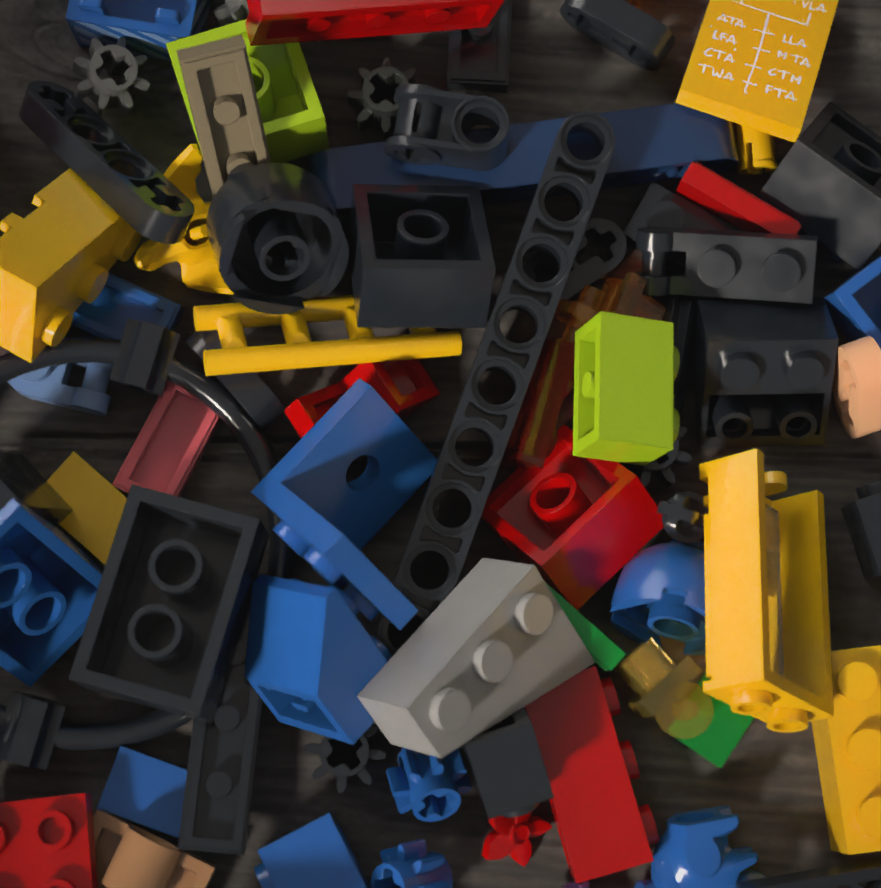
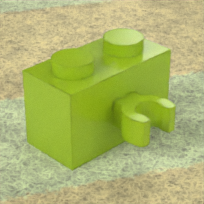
M600 311L575 332L573 456L645 466L673 450V444L677 439L680 426L678 411L673 408V384L680 364L679 351L674 346V323Z

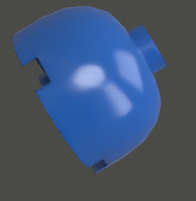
M672 539L671 542L656 544L636 553L624 566L613 592L610 610L612 612L611 622L613 626L628 638L648 647L662 650L660 636L685 642L683 654L706 655L704 543L698 541L690 544Z

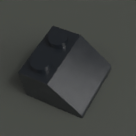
M829 101L797 139L757 197L799 221V224L802 225L800 229L808 235L818 236L819 247L827 256L837 262L849 263L859 271L881 243V137Z

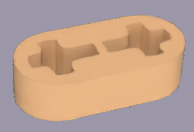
M871 336L838 346L833 386L834 402L844 429L853 439L881 430V349Z

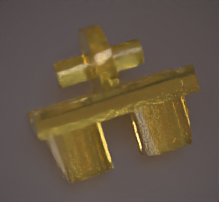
M650 638L646 642L640 643L614 667V670L637 694L627 703L631 710L639 718L656 716V721L661 729L671 737L679 739L695 738L705 732L711 724L714 710L710 696L704 693L703 688L697 683L688 681L694 679L703 671L689 655L673 661Z

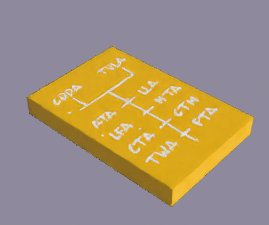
M709 0L675 103L795 143L802 130L839 0Z

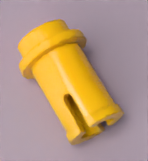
M735 123L740 162L737 166L738 173L741 175L763 174L762 168H765L767 173L774 172L778 167L774 136Z

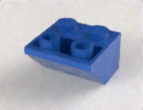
M261 574L252 584L244 677L279 722L354 745L374 722L357 695L392 658L391 653L379 640L366 632L356 618L358 614L356 604L340 588L333 585L326 587L305 583L296 578L285 579Z

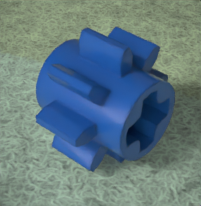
M403 748L398 755L399 766L386 770L398 812L402 814L412 809L414 816L421 821L435 822L451 816L460 807L461 797L459 793H466L472 790L460 748L455 749L442 758Z
M417 839L381 850L379 853L383 864L375 868L371 877V888L453 887V875L449 863L443 854L427 852L425 839Z

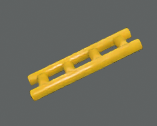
M353 294L325 296L324 298L313 297L303 302L304 309L288 314H266L252 310L242 303L194 306L193 308L196 332L217 330L222 348L203 351V364L206 376L460 356L462 353V338L458 330L437 332L436 328H409L411 334L375 337L372 327H357ZM344 321L349 339L312 342L307 323ZM281 325L286 344L247 346L243 328Z

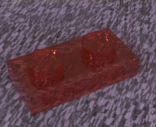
M560 338L545 339L502 457V464L512 468H543L545 459L552 453L557 442L558 428L556 422L563 399L570 393L574 385L575 344Z

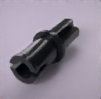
M676 492L667 502L663 500L659 502L657 513L662 515L664 529L670 537L682 543L704 542V515L709 513V509L704 506L703 496L696 492Z

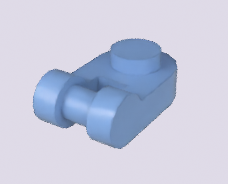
M69 363L51 366L25 373L7 382L19 394L29 399L94 415L106 416L111 396L107 395L106 391L113 364ZM73 365L87 368L82 387L67 385Z

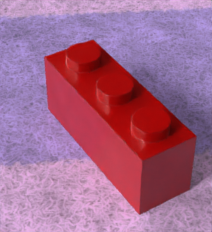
M596 666L584 669L524 706L532 723L554 798L549 799L569 872L572 880L577 884L654 861L649 845L659 842L656 824L648 804L637 805L630 782L640 778L633 748L629 740L618 742L611 718L621 714L614 684L610 676L600 679Z

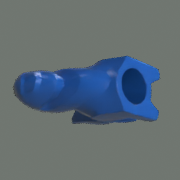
M723 805L675 813L667 819V830L661 836L652 854L654 861L651 862V879L635 882L634 888H736V882L765 878L766 876L758 871L745 870L759 861V856L756 852L752 851V847L740 846L730 848L727 835L739 827L740 819L738 814H732L730 806Z

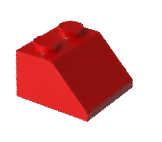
M565 424L488 496L480 518L524 564L535 565L544 581L576 610H579L664 527L662 515L657 513L656 503L637 475L618 462L573 456V430Z

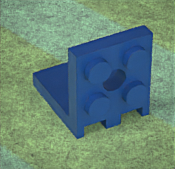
M359 378L261 480L251 493L281 520L274 527L273 531L299 556H303L312 565L311 568L327 584L336 586L341 590L348 585L344 592L354 601L358 611L370 622L381 613L401 630L418 612V609L360 550L432 475L437 459L376 390ZM367 455V467L363 474L356 480L346 482V472L351 462L359 456Z

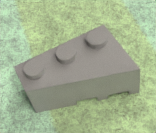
M482 558L362 689L357 697L390 744L442 758L594 664L595 661L535 565Z

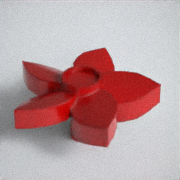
M533 811L519 817H504L501 815L492 819L488 818L490 825L495 830L490 831L486 836L482 848V856L486 860H499L508 855L518 864L526 867L532 855V845L529 838L540 836L553 828V826L539 816H531Z

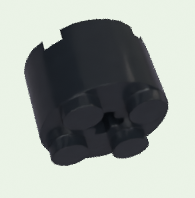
M280 162L258 165L243 163L230 171L227 181L220 187L211 201L207 214L209 241L224 282L234 292L235 298L244 306L266 314L293 313L304 309L303 302L313 298L320 292L324 298L335 289L342 279L348 264L349 245L341 221L323 182L309 171L296 165Z

